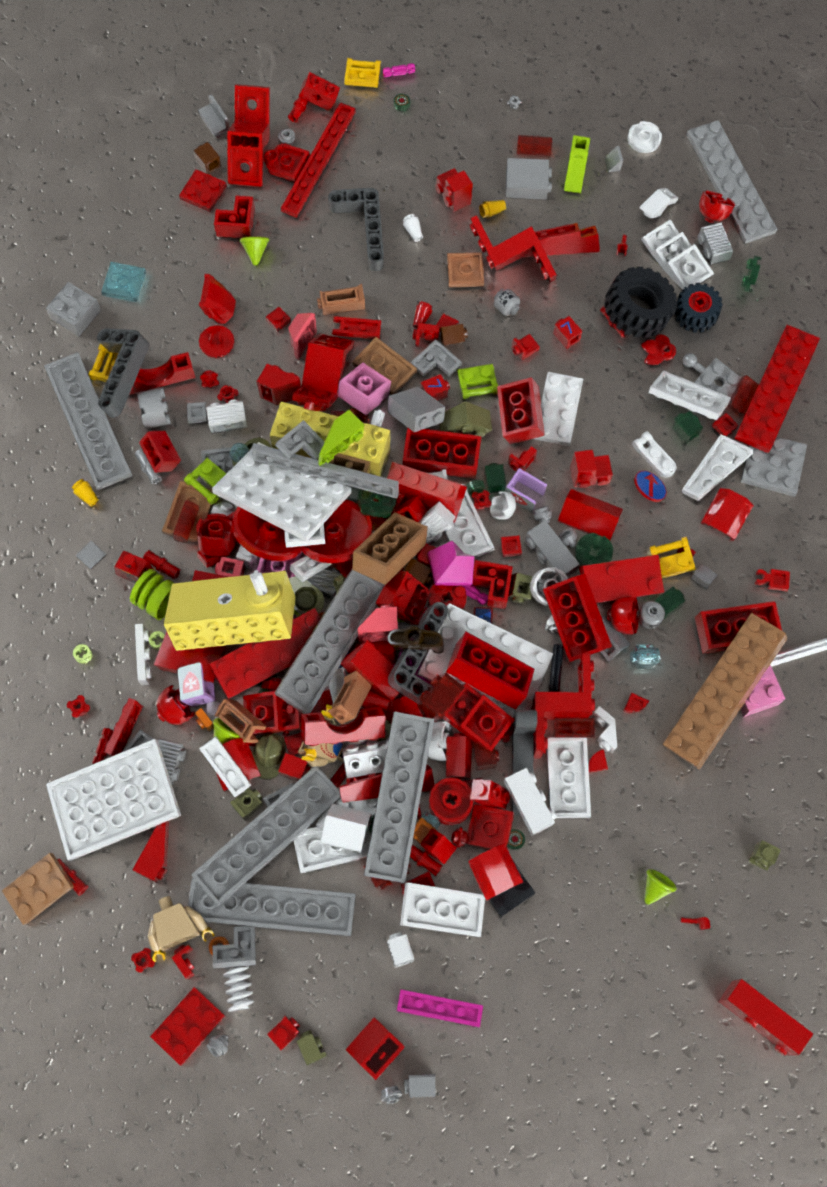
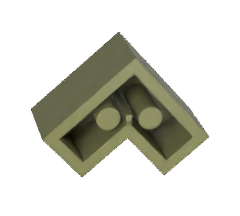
M466 401L445 411L444 422L439 424L440 431L468 433L482 437L492 431L490 411Z

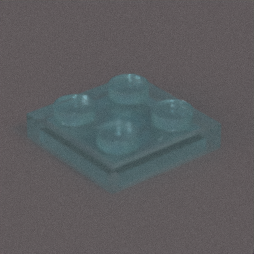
M111 262L102 287V296L137 302L146 274L145 268Z

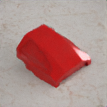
M205 274L199 307L210 319H214L218 324H225L233 317L236 300L231 292L212 275Z
M720 488L701 524H706L731 537V540L734 541L754 505L746 497L733 490Z
M237 738L222 744L248 780L261 777L248 743L243 742L242 738ZM217 774L223 791H228L227 786Z
M505 843L468 861L486 901L523 883Z

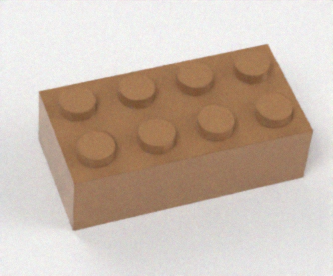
M394 513L353 552L352 570L386 585L426 545L428 526Z

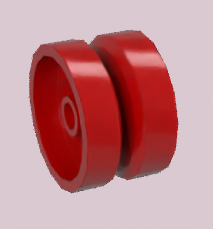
M450 777L442 779L434 785L430 792L428 806L430 814L435 821L444 826L452 827L460 825L467 820L473 808V800L470 799L471 789L467 783ZM453 800L454 805H452L451 803H447V801Z

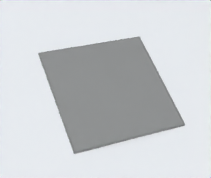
M90 541L76 556L91 569L106 553Z

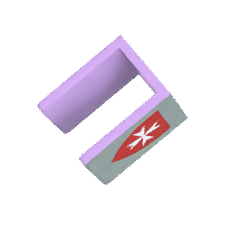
M519 468L507 485L505 492L512 493L516 504L533 512L536 501L514 489V486L517 482H520L543 496L547 484Z
M198 662L178 668L180 700L191 707H196L216 701L214 682L204 681L202 663Z

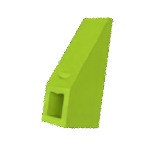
M573 135L564 191L581 194L590 138Z
M350 410L334 420L319 454V466L325 462L329 463L336 454L344 452L354 441L358 442L363 437L365 425Z

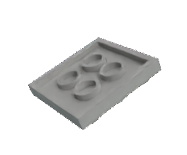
M776 437L769 453L749 445V448L754 449V452L745 460L740 482L795 497L807 445Z

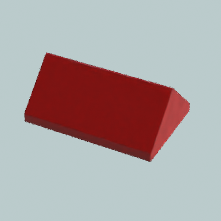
M570 489L557 522L610 542L623 509Z
M369 639L348 654L340 665L349 674L357 671L371 685L369 691L391 701L399 694L388 683V677L395 665ZM397 674L396 679L402 684L403 678Z

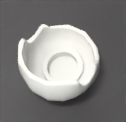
M501 491L499 492L500 496L492 498L490 513L492 518L506 520L515 512L516 500L512 493Z

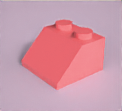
M383 605L381 608H376L358 627L359 643H363L367 639L371 642L388 641V634L392 630L398 629L397 607Z

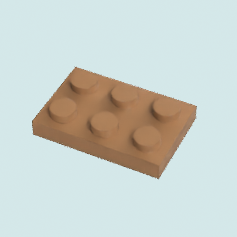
M377 337L352 361V365L355 367L365 363L391 381L389 391L391 395L396 394L417 372L415 366Z
M180 481L162 529L163 534L198 543L196 525L201 518L202 520L208 518L207 515L210 514L212 505L193 486Z
M49 853L4 888L2 892L24 925L28 924L70 891L74 885L54 854Z

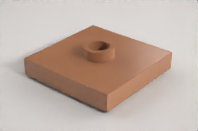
M482 252L447 253L449 287L484 286Z

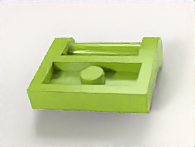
M493 364L457 370L463 400L473 396L491 393L493 395L498 394V383ZM491 384V386L489 387H482L470 390L467 389L469 387Z
M206 458L192 473H189L184 478V482L187 485L193 486L213 505L221 497L211 493L196 479L200 477L213 488L226 473L210 459Z

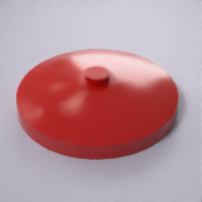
M345 500L324 522L325 544L298 547L309 558L323 563H341L353 559V552L372 534L370 516L359 504Z
M239 506L235 510L231 521L233 534L237 541L250 553L266 560L286 561L293 559L302 552L298 546L286 548L285 530Z

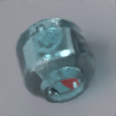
M653 644L636 645L633 652H630L631 663H634L639 670L653 669L657 663H660V651Z

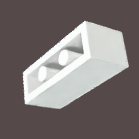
M525 768L504 779L503 782L531 836L555 824L554 819H556V816L551 807L547 808L544 802L546 797L541 789H537L535 785L537 780L532 771L529 772Z

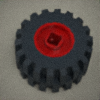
M699 282L695 285L689 284L688 288L684 287L682 292H680L674 315H677L676 321H680L679 325L681 327L686 326L685 330L693 329V333L700 330L701 333L705 331V328L708 331L716 324L723 303H721L722 297H718L719 292L714 291L713 286L708 287L706 283L700 285Z

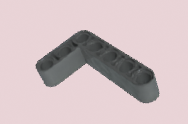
M374 188L331 191L328 195L331 212H364L368 266L372 271H380L384 267V252L378 191Z
M105 328L97 335V340L109 352L119 353L98 401V406L111 418L121 414L150 346L149 342L137 330Z
M437 602L428 607L417 627L425 630L424 626L428 625L430 631L438 632L447 617V606L442 602ZM434 608L439 611V617L434 614ZM412 635L410 637V640H416L419 637V635ZM404 648L388 677L389 685L427 710L440 707L444 703L443 693L414 675L428 650ZM406 657L411 659V667L406 664ZM397 674L402 676V684L397 681ZM413 685L418 686L419 694L413 691ZM430 695L435 698V705L430 702Z
M516 710L513 717L515 720L512 723V775L525 768L529 772H533V734L537 728V710ZM512 799V812H514V815H520Z

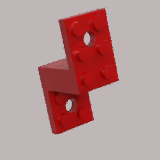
M235 84V121L227 131L228 184L262 187L263 149L270 140V87ZM249 100L256 101L257 107L255 109L248 106ZM241 163H247L250 166V170H242Z
M477 215L470 218V229L474 237H479L478 245L483 253H487L486 260L491 269L495 268L498 271L532 252L536 264L540 263L542 266L540 271L544 279H548L549 282L556 280L557 274L532 226L493 247Z
M319 333L308 342L302 385L293 393L292 401H297V404L304 406L308 399L325 402L327 404L326 408L329 409L339 398V383L343 378L346 355L354 347V340Z
M582 654L578 662V692H535L532 699V710H537V728L533 734V759H541L542 755L546 753V749H548V738L544 737L545 730H547V721H587L589 716L592 715V711H595V699L591 698L595 687L594 679H591V672L594 671V661L590 660V654Z

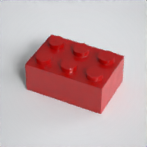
M530 377L497 386L502 434L509 444H514L545 436L539 386L534 379Z

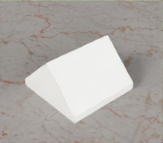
M332 804L326 815L321 843L361 853L372 813Z

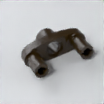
M410 626L407 629L392 630L388 634V642L398 652L403 651L404 648L433 650L436 654H441L444 651V640L438 632ZM412 635H419V637L416 640H410V637Z

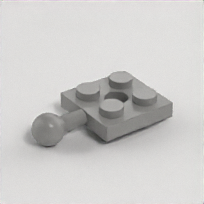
M688 353L683 357L684 366L688 368L693 367L701 373L694 382L701 386L731 397L744 381L743 378L717 358L705 368L697 362V357L694 354ZM714 380H721L723 385L717 386Z

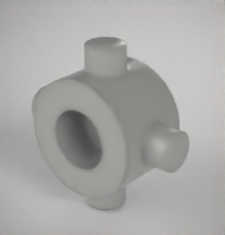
M515 95L510 98V101H507V105L513 109H517L519 104L522 103V100Z

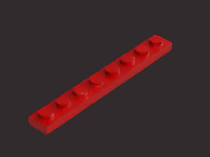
M340 102L281 206V212L295 218L298 217L354 117L356 108Z

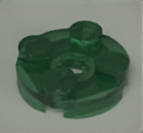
M754 255L753 258L748 259L746 265L748 273L747 276H743L741 282L744 291L752 292L753 289L750 286L756 283L760 265L757 262L758 260L761 261L762 257Z
M361 489L358 493L357 504L363 515L387 518L394 510L396 498Z
M596 533L584 535L578 541L575 548V557L580 566L611 562L614 550L608 538ZM591 548L599 551L597 556L590 554Z

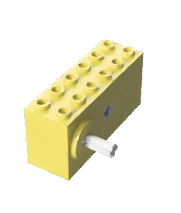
M281 402L270 432L272 448L278 449L275 446L276 442L303 420L325 442L334 420L338 416L307 410L304 407ZM375 410L371 423H363L365 425L363 437L358 442L354 441L344 452L339 453L370 461V474L383 477L390 455V430L381 428L385 413L382 410ZM302 448L295 453L311 458Z
M255 570L254 573L244 576L174 583L171 586L164 626L176 651L290 639L296 597L286 571L259 573L258 570Z

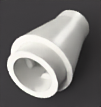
M415 214L406 216L403 219L404 228L411 235L414 242L422 240L424 236L421 231L419 218Z

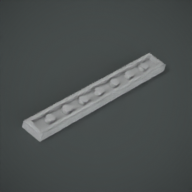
M256 443L251 447L253 460L392 498H397L399 494V481L326 462L319 466L318 460L297 454L288 459L280 450Z

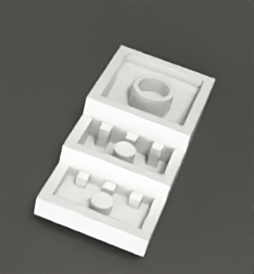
M668 220L641 238L662 269L682 290L684 287L688 288L689 284L701 283L714 274L696 245L692 246L684 233L678 232L671 220Z

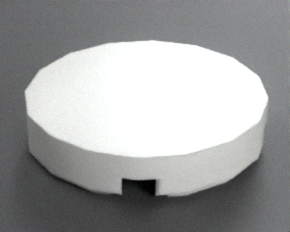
M642 121L639 124L635 123L629 129L627 140L633 150L640 153H650L659 147L662 134L657 125Z

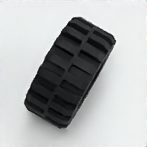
M634 267L627 268V270L621 271L616 276L607 291L604 301L606 314L610 316L609 320L611 323H614L618 330H623L624 334H632L633 337L640 338V336L643 338L650 337V335L655 336L666 327L675 313L677 296L676 293H673L674 288L672 284H669V280L666 277L663 278L658 271L654 272L651 268L643 269V267H636V269ZM630 295L644 299L652 309H645L636 305L631 300Z

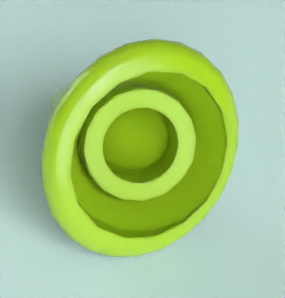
M241 238L239 240L240 243L243 245L252 264L257 266L269 242V238Z
M220 718L213 720V738L217 736L222 744L241 738Z
M654 869L646 871L647 879L644 901L647 905L677 890L675 883L661 872Z

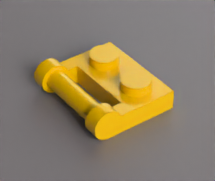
M347 58L345 85L378 88L381 61L353 60V58Z
M100 344L98 355L88 376L91 380L107 382L119 353L109 352ZM109 353L106 364L101 373L99 372V370L101 368L105 355Z
M687 536L681 538L682 540L661 546H650L652 555L684 547L685 552L659 558L662 579L696 570Z

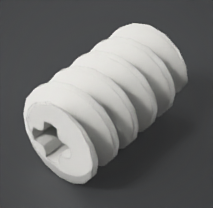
M249 966L224 968L229 971L224 973L223 977L230 978L224 984L231 987L226 991V995L232 996L227 1000V1003L233 1004V1006L228 1008V1012L249 1009V1005L254 1003V1000L247 998L253 994V991L246 990L247 987L252 985L250 982H245V979L250 977V974L244 973Z

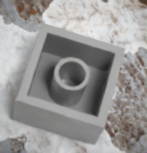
M69 282L46 307L51 320L77 336L84 332L101 311L97 299Z

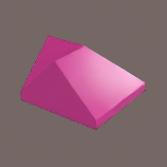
M453 541L428 552L435 585H472L474 556L464 553Z

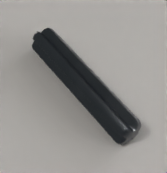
M561 644L553 645L549 692H560L564 646Z

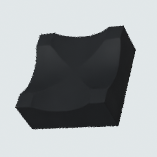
M515 862L514 864L521 875L523 883L489 899L500 918L536 893Z

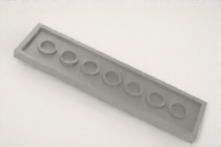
M719 120L688 130L686 135L717 193L722 194V198L727 200V197L736 204L730 214V218L744 244L775 234L778 229Z
M74 353L44 365L97 490L131 477L132 473L106 414L98 406L99 398L79 353Z
M351 570L274 694L301 713H311L357 638L358 627L371 615L377 604L375 603L384 584Z
M394 712L364 876L405 883L434 719Z
M313 767L191 875L219 907L322 816L332 804L340 800L339 790L319 767Z
M192 878L188 906L200 913L205 922L351 937L356 894L245 883L218 907L199 883Z

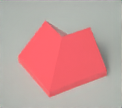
M314 313L297 314L288 327L295 358L298 360L308 347V342L317 333Z

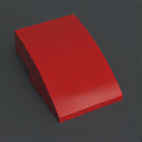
M166 631L154 665L162 671L178 674V668L200 662L202 663L204 681L213 683L215 676L208 664L223 657L226 646L176 651Z
M467 683L460 686L439 714L441 718L490 752L515 720L484 694L481 695Z
M275 691L243 696V706L267 726L265 730L255 729L253 735L301 730V714L303 713L274 694Z

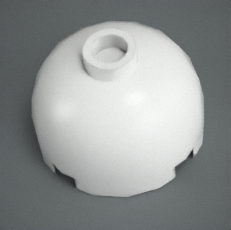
M547 567L537 571L530 582V591L533 598L543 605H548L543 588L567 580L568 577L562 570L556 567Z
M434 722L428 757L432 760L446 761L447 737L454 735L452 725L448 722Z

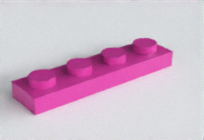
M400 989L397 1011L480 1027L483 1005Z

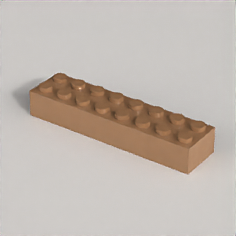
M751 613L663 743L664 747L700 770L786 642V633Z

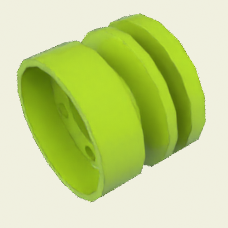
M149 569L135 583L130 594V602L141 610L146 609V613L156 620H162L166 615L171 586L174 582L170 579L165 580L162 574H159L154 569Z

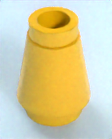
M504 200L483 201L479 205L480 215L482 218L487 219L506 210Z
M80 479L72 486L73 493L90 507L99 501L88 481Z

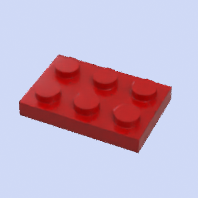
M194 987L150 1037L182 1066L222 1021L225 1015Z

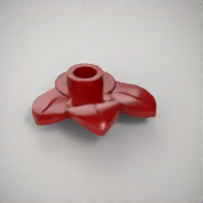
M657 334L655 340H646L641 344L643 350L648 353L644 361L648 365H658L664 360L669 361L673 359L676 355V347L663 334Z

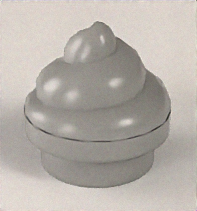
M548 506L534 510L535 520L540 523L546 521L548 524L550 523L552 510H549Z
M216 1035L209 1039L207 1048L211 1054L219 1057L227 1052L228 1036Z

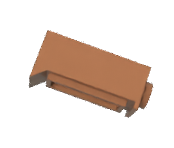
M362 284L357 287L325 292L320 291V298H317L318 309H322L323 316L365 309Z
M357 671L344 677L345 683L332 708L328 710L341 725L356 717L371 688V685Z
M224 699L219 704L218 710L215 713V716L237 733L245 743H258L259 739L253 735L255 729L265 730L267 727L237 700ZM231 713H234L246 726L241 725L231 716Z

